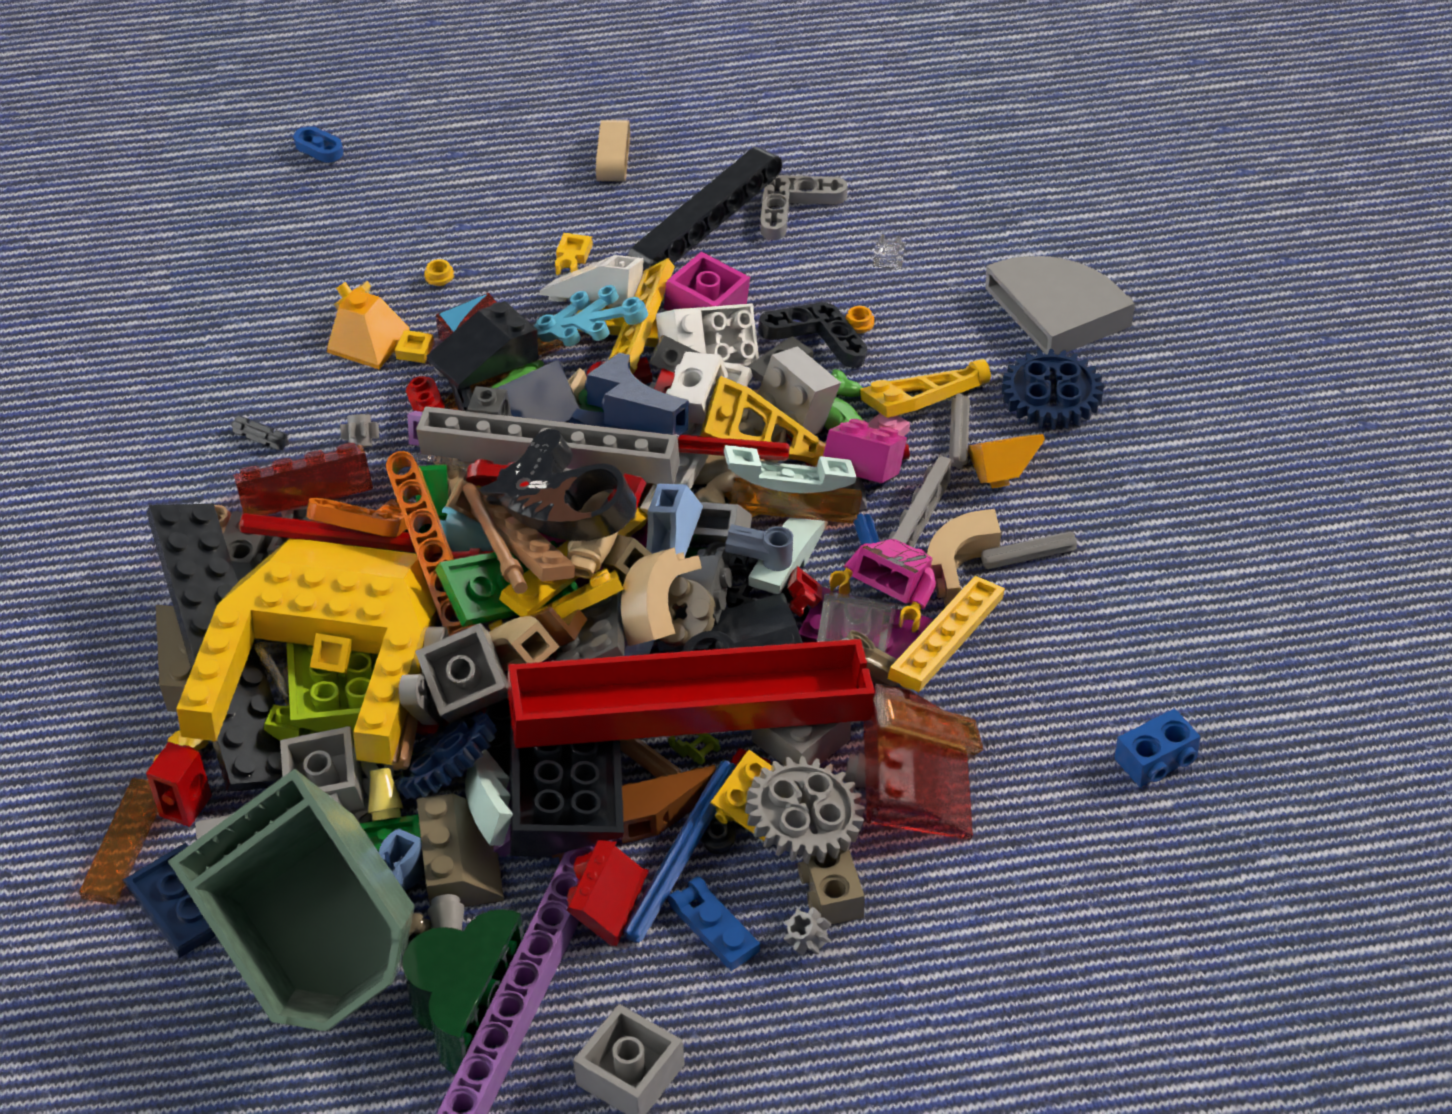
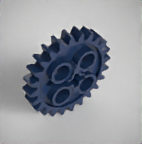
M1039 349L1037 350V356L1033 357L1031 354L1025 353V361L1016 358L1015 365H1008L1007 373L1003 374L1001 391L1003 403L1008 404L1009 412L1017 411V419L1026 416L1028 425L1034 421H1039V428H1042L1046 423H1050L1052 430H1055L1057 423H1061L1067 429L1070 421L1080 425L1081 417L1090 420L1091 412H1098V405L1102 404L1104 383H1101L1102 375L1096 374V366L1088 367V359L1077 361L1078 354L1076 353L1071 357H1067L1066 350H1062L1059 355H1055L1054 350L1050 349L1048 354L1044 355ZM1050 371L1055 373V406L1050 404Z
M480 710L478 713L474 712L456 719L445 727L440 725L437 732L427 734V738L418 742L413 748L408 769L394 770L396 775L393 777L398 791L406 799L412 797L415 800L420 795L426 797L432 790L437 792L443 784L448 786L452 778L455 776L461 777L464 770L473 767L476 760L484 756L482 751L491 747L489 742L496 738L494 735L497 732L495 724L486 713Z

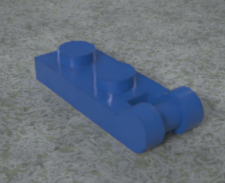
M699 876L689 881L688 887L684 890H676L667 896L668 903L674 912L730 971H733L760 952V942L709 891L708 886ZM696 899L700 905L693 909L689 903Z

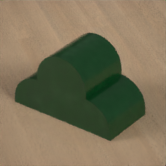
M498 909L482 913L475 917L465 927L464 931L450 927L427 930L416 936L409 943L403 954L402 966L413 1015L422 1027L434 1033L439 1059L442 1065L454 1075H456L524 937L521 913Z

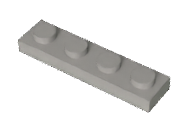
M939 455L934 466L927 468L922 487L915 489L909 510L904 509L900 517L899 528L896 532L892 531L888 540L896 539L914 548L950 483V458Z

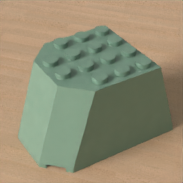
M293 769L168 861L271 1022L328 1032L391 986L402 965L413 917V903L355 816L296 769Z

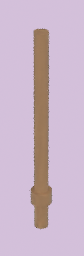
M473 483L466 484L463 487V492L501 564L500 571L504 579L511 583L517 594H523L528 586L523 578L524 571L519 561L512 557L476 486Z

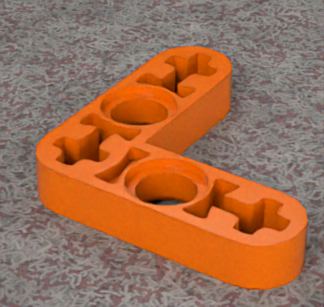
M311 498L308 501L306 517L311 520L387 537L399 536L407 529L397 499L389 500L378 510L323 498Z

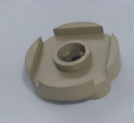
M676 577L672 581L668 593L669 612L675 634L659 638V640L670 647L684 646L694 635L711 631L715 622L713 618L715 601L710 592L694 580ZM688 606L685 610L688 616L684 620L681 618L675 620L676 611L680 607Z

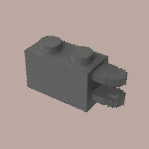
M719 547L716 554L711 556L707 549L698 550L696 556L699 555L702 568L678 575V577L698 582L710 592L715 601V607L713 606L714 625L718 624L721 612L726 607V594L728 588L732 586V573L729 568L730 556L728 552H725V547ZM688 606L680 607L676 611L675 618L684 620L688 616L685 612Z

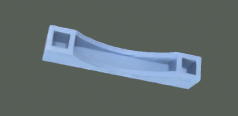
M658 483L648 509L646 549L652 554L675 548L676 554L684 552V556L686 555L703 505L686 484ZM624 633L625 656L649 654L654 640L628 646Z

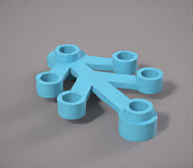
M607 285L598 291L600 298L590 304L587 292L579 291L574 293L570 297L571 304L554 316L547 314L540 317L534 327L537 329L538 337L543 342L559 339L565 346H573L581 340L577 329L591 335L593 340L599 341L605 339L610 333L605 320L623 317L627 324L634 325L644 321L648 317V311L644 302L639 300L638 297L626 299L620 307L601 310L619 298L615 286ZM582 310V311H580L578 314H576L575 316H572V315L575 314L577 311Z

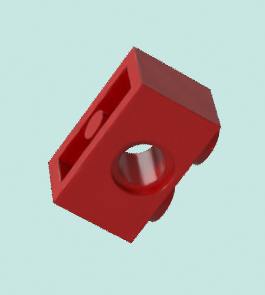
M168 742L146 772L159 816L190 827L212 797L200 752L191 746H181Z

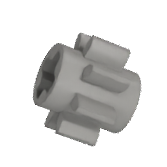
M368 414L347 416V424H340L341 439L343 441L348 440L349 448L372 447V439H379V424L371 422V415Z
M814 907L808 913L802 912L797 908L796 914L784 922L788 930V934L783 937L784 940L790 945H794L793 950L802 956L807 949L813 951L816 955L819 954V949L825 943L831 941L827 937L826 931L831 926V923L824 917L821 918V913Z

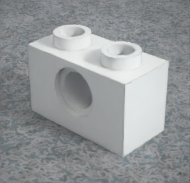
M685 352L681 363L676 366L674 381L671 388L666 391V394L689 400L688 423H704L716 380L720 376L728 377L721 355Z

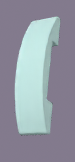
M728 445L724 447L728 469L753 484L772 490L792 493L824 492L854 484L857 478L852 462L848 459L819 456L817 467L760 461L758 451L754 448Z

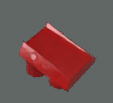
M597 840L591 852L575 858L573 868L579 881L577 885L572 886L568 890V908L566 911L610 946H617L650 869L640 867L615 846L616 842Z

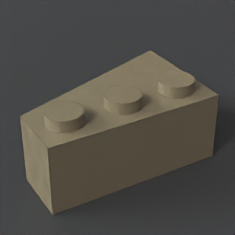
M156 605L159 685L167 711L177 712V705L192 669L174 607Z

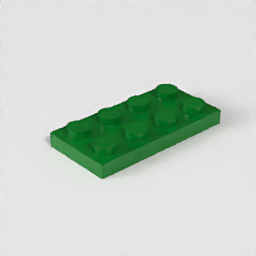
M550 541L553 546L558 548L555 541ZM495 552L440 562L435 569L462 627L518 616L517 613L499 600L502 590L511 583L504 579L500 571L501 564ZM510 552L512 557L519 561L524 573L527 572L529 569ZM573 581L542 607L578 589L576 582Z

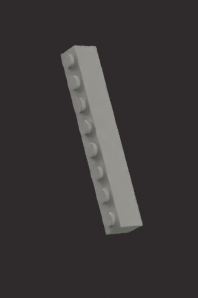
M426 406L416 428L423 457L465 462L485 459L492 461L494 464L507 465L510 462L518 461L523 456L538 433L546 429H555L561 433L573 454L572 461L566 467L568 469L605 463L615 466L623 475L626 473L642 477L646 483L674 484L680 464L677 435Z

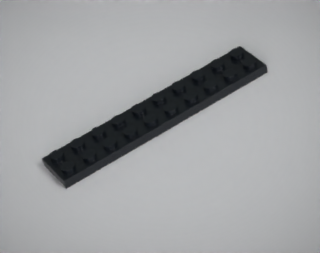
M214 503L149 505L146 514L192 669L216 606L238 581ZM255 639L217 741H212L227 792L266 789L283 778L280 740L264 730V723L273 705H275V701Z

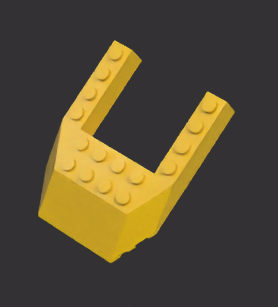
M289 538L245 575L216 606L176 708L181 737L217 741L255 638L314 646L316 633L353 639L351 651L379 654L353 731L356 760L392 765L408 713L401 705L399 698L400 679L402 675L420 674L421 666L415 651L424 648L427 627H434L438 616L417 554Z

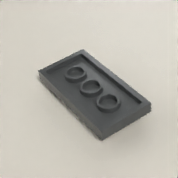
M620 592L580 610L587 620L575 641L560 646L557 649L556 661L625 656L624 629L621 617L622 594Z

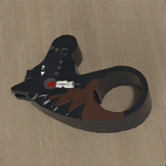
M546 429L538 433L518 461L505 469L501 468L495 482L479 489L483 495L488 496L486 500L489 504L504 506L515 519L524 525L536 529L544 535L569 541H590L617 533L632 519L637 505L634 492L621 471L613 465L599 463L564 471L572 461L573 454L561 433L555 429ZM609 489L617 490L614 497L602 508L587 513L578 512L582 510L584 504L595 494Z

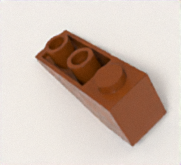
M715 765L703 768L698 767L682 773L668 776L663 775L647 781L622 785L624 836L621 837L622 844L658 836L691 812L716 770Z

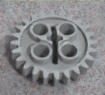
M801 756L799 764H794L790 757H786L784 767L777 761H773L771 770L763 767L760 777L753 778L751 788L748 790L745 813L749 814L747 824L749 826H756L754 837L766 836L763 845L765 848L775 844L777 846L776 855L779 856L784 851L790 852L789 857L792 862L798 854L803 856L805 864H809L811 855H815L820 863L824 862L826 853L836 859L840 849L847 852L851 842H856L864 821L862 815L865 807L859 804L862 795L861 793H853L855 783H843L845 772H840L836 775L832 774L833 764H829L824 769L820 768V762L817 758L812 765H807L804 756Z

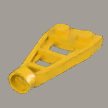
M980 359L970 362L965 369L893 381L878 380L872 382L871 386L860 389L861 400L886 418L916 411L982 384L989 383L991 372L986 360ZM917 390L924 392L913 397L905 393Z
M723 376L716 380L700 436L772 442L771 437L774 426L779 425L793 434L788 459L804 461L816 467L819 456L823 457L826 446L825 442L820 441L818 437L752 389ZM744 409H751L763 418L765 426L761 436L745 435L739 431L738 427Z
M607 568L603 569L589 578L590 583L538 609L533 614L547 607H552L563 619L577 609H585L624 590L622 582L616 570L609 573ZM502 619L489 624L490 631L504 624Z

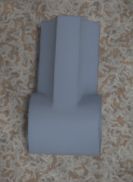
M731 524L725 544V552L760 559L766 568L773 571L786 570L792 564L793 534L788 528L781 526L761 531Z

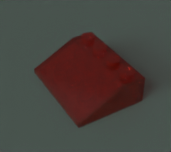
M346 443L339 445L336 448L337 450L327 453L317 450L306 453L304 455L305 458L293 461L291 458H282L272 462V466L263 468L248 466L242 468L240 473L234 474V480L243 514L269 515L306 506L311 498L331 500L373 490L367 458L362 445Z
M875 684V696L870 720L863 721L867 823L971 840L973 828L965 722L911 690Z

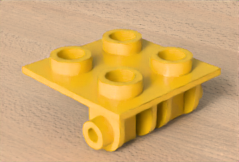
M751 750L747 751L710 803L716 807L717 813L715 817L719 822L727 824L728 821L735 820L754 834L756 826H749L747 824L749 814L745 813L746 797L749 788H751L753 778L760 777L763 767L771 770L772 765ZM762 836L759 838L765 841L766 836Z

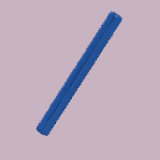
M723 760L715 770L625 925L623 933L628 940L640 943L644 939L717 812L716 807L710 802L736 768L734 763Z

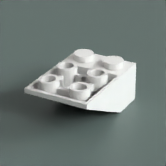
M613 255L556 278L542 288L539 295L549 296L551 301L562 302L566 301L567 298H570L576 292L585 291L590 299V304L600 298L598 291L601 288L613 285L619 298L614 303L608 304L607 307H620L626 299L634 297L643 274V258Z
M753 304L674 309L656 314L659 340L661 335H665L700 353L721 355L723 362L740 366H748L759 358Z

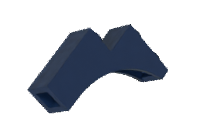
M618 353L587 374L585 381L587 404L602 407L604 411V424L626 430L677 435V438L688 430L689 400L665 394L640 382L630 371V355Z

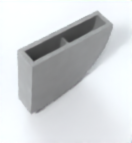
M1023 256L1002 260L986 267L985 289L1045 354H1048L1050 349L1054 350L1055 355H1059L1062 350H1066L1067 353L1132 326L1133 312L1135 311L1132 298L1127 296L1105 275L1084 264L1057 257Z

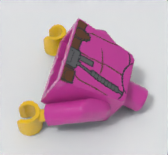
M896 539L873 544L866 543L861 545L844 565V571H835L830 575V589L833 591L839 586V596L846 597L851 591L849 579L854 577L904 603L910 602L911 606H906L901 610L899 626L902 627L905 620H913L912 632H916L920 626V609H925L936 586L934 571L930 568L933 559L922 549H915Z

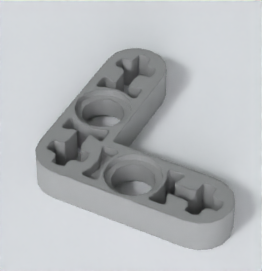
M778 175L775 180L764 188L760 219L761 235L768 240H779L786 235L790 203L832 205L843 203L848 196L847 182L839 177ZM803 188L813 189L812 191L807 192L800 191V189ZM775 189H780L779 194H774ZM771 206H781L782 208H780V209H770L769 207H771ZM772 221H777L776 226H771Z
M427 627L424 636V647L449 637L448 629L446 627ZM423 671L422 674L402 675L399 683L401 705L422 725H441L444 718L438 712Z

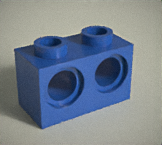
M1174 708L1117 737L1114 759L1140 788L1150 782L1160 781L1169 772L1179 767H1187L1197 759L1201 736Z

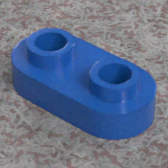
M313 126L302 127L295 131L293 135L297 150L322 162L333 163L343 156L342 141L338 137Z

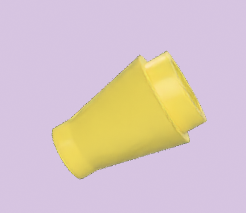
M391 768L369 771L368 814H372V820L379 821L401 817L400 809L404 807L392 778Z

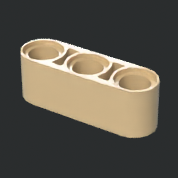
M601 120L596 157L597 181H626L630 146L629 120Z

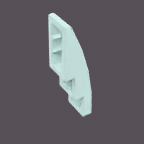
M798 509L782 526L788 528L793 534L791 566L786 570L773 571L766 568L762 560L759 559L749 575V586L774 594L781 593L792 571L797 566L805 567L828 524V518Z
M484 750L482 751L484 756L477 759L473 767L467 768L465 793L474 821L488 844L503 846L513 815L508 808L511 795L506 790L509 777L489 752Z

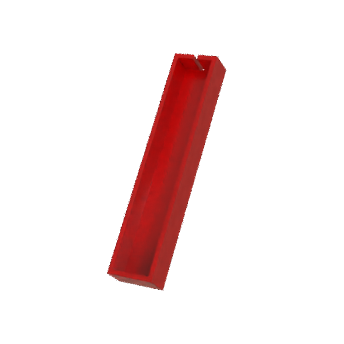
M861 639L508 664L507 693L515 748L867 721L870 720L875 691L869 668L866 669L867 660Z

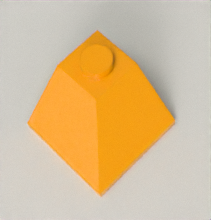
M353 289L338 307L327 352L380 370L395 351L404 330L410 331V328L380 297Z
M1044 434L1025 435L968 445V453L980 483H990L991 488L1009 486V479L1020 477L1045 441Z

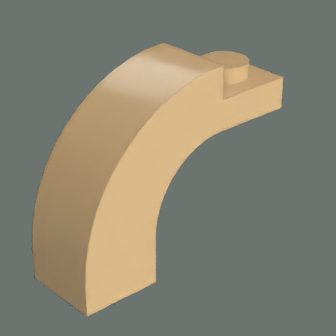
M995 509L974 511L960 515L944 524L933 536L927 555L933 559L930 568L934 571L936 594L938 598H943L945 608L959 594L961 589L956 569L970 559L981 557L982 551L1000 547L1001 531Z
M670 548L646 555L634 563L625 578L624 590H622L621 617L628 646L675 634L668 606L669 588L672 581L678 575L702 568L699 555L685 559L684 552L676 554L675 548Z
M532 616L513 619L489 632L504 671L508 670V664L542 662L559 648L540 622Z

